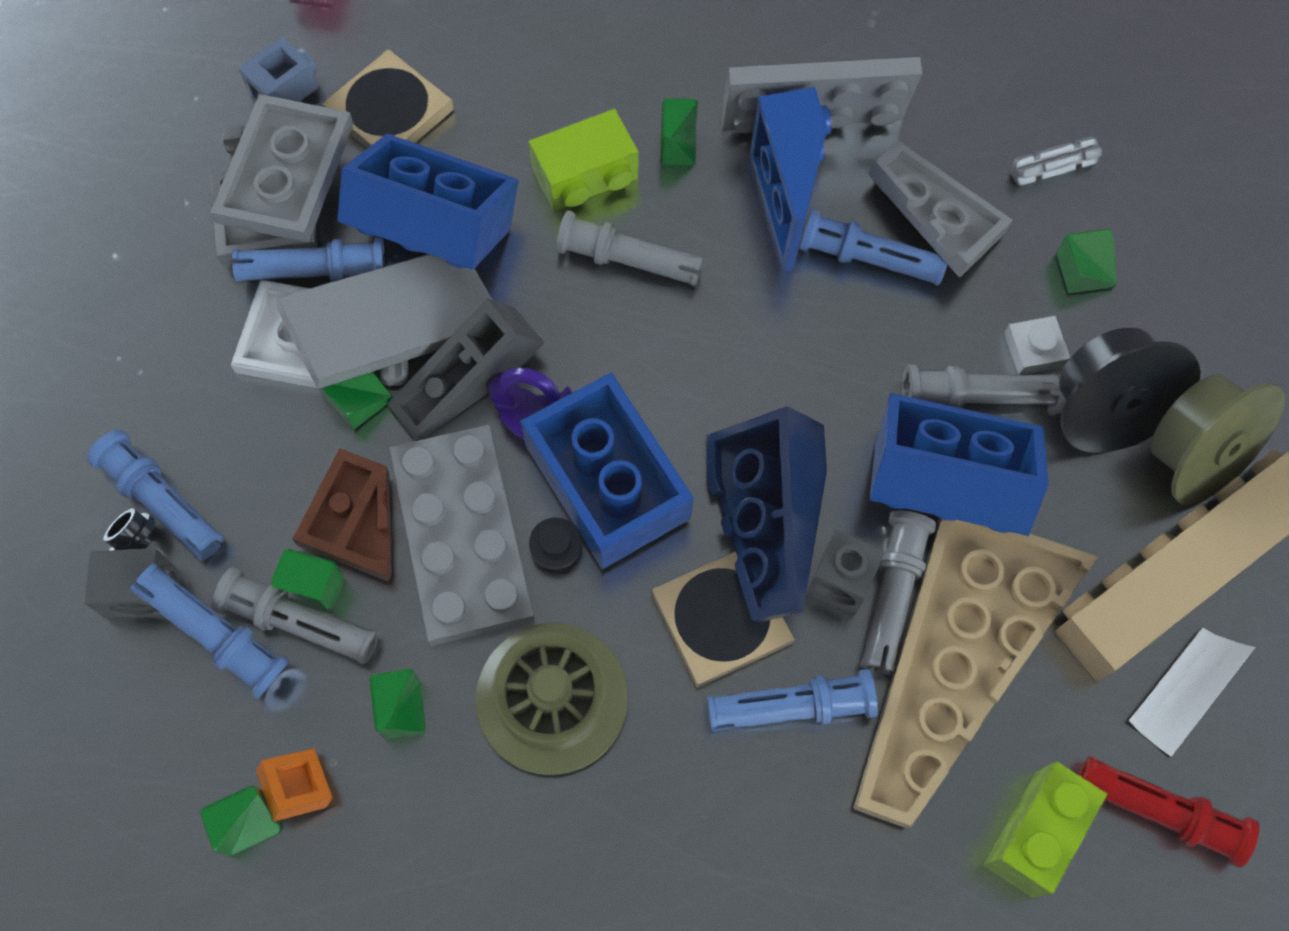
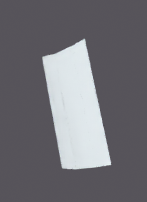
M1201 628L1129 721L1143 736L1172 757L1256 647L1217 636Z

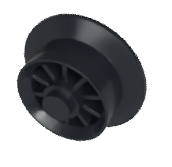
M1138 328L1115 329L1095 337L1073 354L1060 376L1059 387L1066 400L1061 414V428L1064 436L1075 448L1091 453H1106L1125 449L1152 437L1160 421L1175 401L1191 386L1200 381L1201 370L1197 358L1185 346L1174 342H1155L1150 334Z

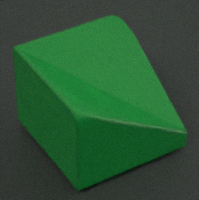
M664 98L661 112L660 162H662V165L692 166L696 163V125L698 101L696 99Z
M1111 229L1066 234L1056 251V255L1068 293L1115 287L1117 277L1114 238Z
M373 372L319 389L322 396L353 430L377 413L393 398Z
M288 548V550H283L271 579V585L277 589L318 600L325 610L331 614L345 578L334 561Z
M403 669L371 675L369 683L375 730L386 740L418 735L425 732L426 725L420 679L414 670Z
M253 785L211 803L199 811L212 849L229 857L275 836L281 831L279 820L272 821L262 790Z

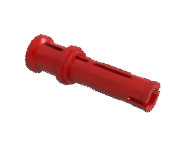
M1088 756L1080 768L1078 775L1107 793L1106 801L1175 831L1177 838L1181 839V842L1185 845L1194 847L1199 844L1226 856L1229 864L1237 868L1244 867L1255 851L1260 833V824L1255 819L1245 817L1240 820L1213 808L1211 801L1199 796L1198 798L1192 797L1187 799L1180 795L1178 796L1155 784L1111 767L1092 756Z

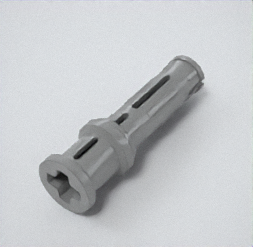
M569 210L563 216L555 246L558 253L564 254L567 250L594 258V263L598 265L608 264L611 260L685 282L694 287L697 284L700 273L684 269L681 265L700 270L704 260V256L701 255L696 256L618 233V228L610 222L598 225L578 219L575 212Z
M913 364L905 366L901 386L902 396L962 408L964 403L1055 406L1059 400V395L1051 394L1049 390H1060L1059 378L1056 374H966L964 369L959 368V366H948L946 370H919L917 365Z
M904 510L893 511L889 515L888 523L892 526L887 550L879 567L883 572V577L863 659L860 661V666L864 669L871 670V667L875 666L874 672L886 675H893L895 672L894 666L914 582L920 580L921 576L925 574L926 564L922 561L928 535L933 534L936 528V523L931 518Z
M233 566L221 577L212 598L211 607L215 612L224 614L230 611L252 620L254 628L262 631L272 630L274 627L314 644L353 658L361 664L368 662L379 637V632L368 630L328 612L289 598L288 591L274 588L272 585L266 586L244 577L243 570Z

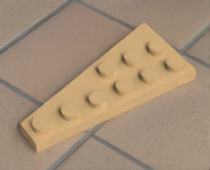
M939 518L926 561V571L921 578L896 662L895 672L891 679L853 809L906 829L912 826L949 773L951 766L967 743L972 740L981 727L983 720L995 703L999 701L1043 638L1047 628L1068 602L1073 591L1093 566L1098 556L1033 534L1026 536L1013 532L1001 533L982 525L960 520L948 521Z

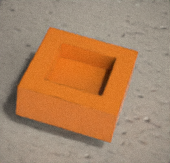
M315 748L261 760L256 769V774L273 822L327 808L333 798Z

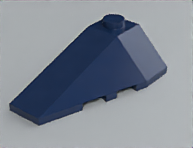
M786 406L706 435L707 482L712 496L719 498L725 517L720 521L725 536L732 538L738 557L735 569L752 621L758 623L803 613L827 475L824 425Z

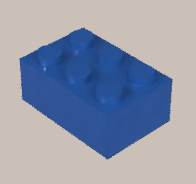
M386 134L342 168L338 222L352 226L362 234L380 236L399 243L407 250L424 252L444 259L451 266L473 270L510 231L519 179Z
M612 372L521 420L525 446L573 524L579 530L581 537L602 570L691 519L693 495Z
M890 393L875 443L870 500L883 503L895 509L907 508L933 514L948 521L960 520L986 526L996 532H1013L1029 536L1049 486L1043 426Z

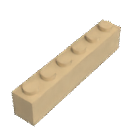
M1274 448L1250 467L1256 474L1253 479L1246 483L1240 476L1236 477L1214 495L1220 502L1219 505L1211 511H1208L1203 504L1198 506L1177 523L1183 532L1176 538L1171 540L1163 533L1139 552L1146 561L1134 570L1125 562L1101 581L1108 589L1094 600L1086 592L1062 611L1069 620L1054 632L1096 682L1104 679L1124 665L1289 535V451L1282 455Z

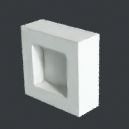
M1056 316L1009 324L1004 332L1018 375L1064 368L1070 359Z

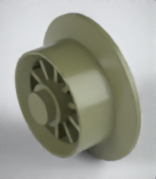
M1215 374L1191 386L1175 401L1160 421L1151 443L1153 456L1175 472L1171 486L1172 495L1175 500L1182 505L1201 503L1238 477L1253 462L1272 436L1282 416L1285 394L1279 386L1273 383H1262L1244 390L1225 376Z
M563 623L534 625L508 637L487 659L476 688L477 718L482 732L491 747L511 765L539 775L571 773L599 759L618 737L628 708L626 677L613 651L594 634L582 628Z

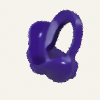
M518 367L508 369L504 373H498L488 386L491 400L494 402L496 410L500 413V421L505 423L507 428L521 439H524L521 420L572 393L571 388L568 386L560 393L558 386L544 374L532 369ZM516 383L532 385L541 390L544 395H536L527 389L519 387Z

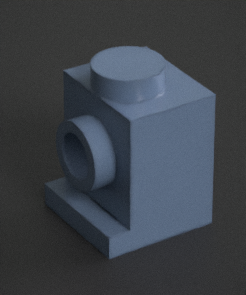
M283 37L238 67L249 96L255 102L259 94L300 102L319 88L315 77L318 68L311 56L302 48L296 50Z

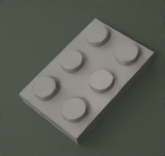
M259 94L210 211L215 223L309 243L353 127L350 112Z

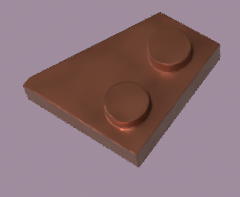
M339 448L292 538L295 544L389 581L392 570L390 473L387 467Z

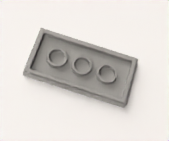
M428 254L277 298V310L317 389L439 350L487 298L491 300L492 298L475 268L472 270L449 265L444 259Z

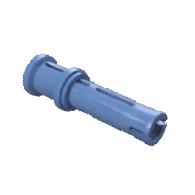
M812 208L799 248L800 250L807 251L809 248L836 255L838 261L842 263L846 261L851 262L852 258L894 272L932 282L937 286L940 285L947 268V263L939 254L861 231L862 226L858 225L856 221L851 220L848 224L820 216L819 210Z
M375 237L371 243L343 244L341 239H333L332 242L327 243V247L233 250L232 260L237 262L232 264L236 282H242V280L329 276L331 281H338L386 267L385 248L382 237Z
M121 429L110 431L100 437L90 448L87 461L93 468L103 469L117 483L116 489L123 497L136 499L142 503L174 537L186 546L198 561L206 560L218 551L222 546L220 543L224 542V536L201 517L177 491L165 482L161 477L160 466L154 459L150 457L144 458L130 444V436Z
M155 563L151 564L138 577L137 583H134L129 590L154 607L166 619L214 656L211 660L215 662L214 666L220 671L227 668L253 688L251 695L256 699H259L290 662L285 656L277 658L252 638L253 631L248 627L243 628L240 625L236 629L228 621H225L200 599L169 577Z
M870 669L859 670L858 676L826 680L824 675H817L813 679H809L808 684L796 687L707 697L712 732L814 718L815 723L820 722L821 725L830 724L834 717L864 714L869 719L877 718L878 714L876 689Z

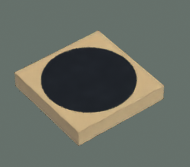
M389 49L322 103V106L326 108L350 112L353 121L350 135L366 148H369L386 134L416 143L454 110L451 98Z
M736 551L651 589L653 600L696 688H700L790 646L795 640L783 617L760 623L752 621L735 569V563L738 559Z

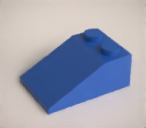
M815 87L758 97L750 156L784 271L794 270L818 166L825 159V136L830 134L832 129L830 111L827 105L821 106Z

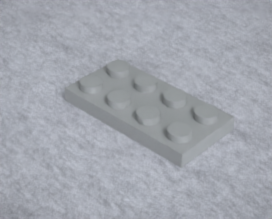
M920 57L729 67L721 110L722 130L751 133L754 129L759 96L810 87L816 88L821 106L827 105L831 115L832 128L845 127L857 122H872L875 125L891 124L897 120H902L923 75Z
M490 425L389 447L427 639L430 646L534 622L535 619Z

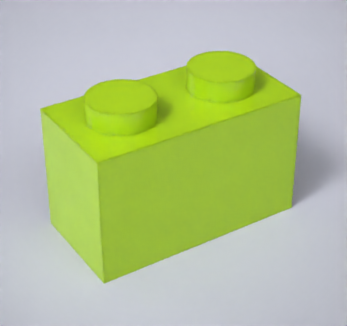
M616 109L528 141L531 168L553 211L566 206H578L592 196L608 190L622 189L630 184L631 181L638 179L639 152Z
M1057 761L1036 771L983 865L1032 899L1052 895L1104 802L1107 793Z

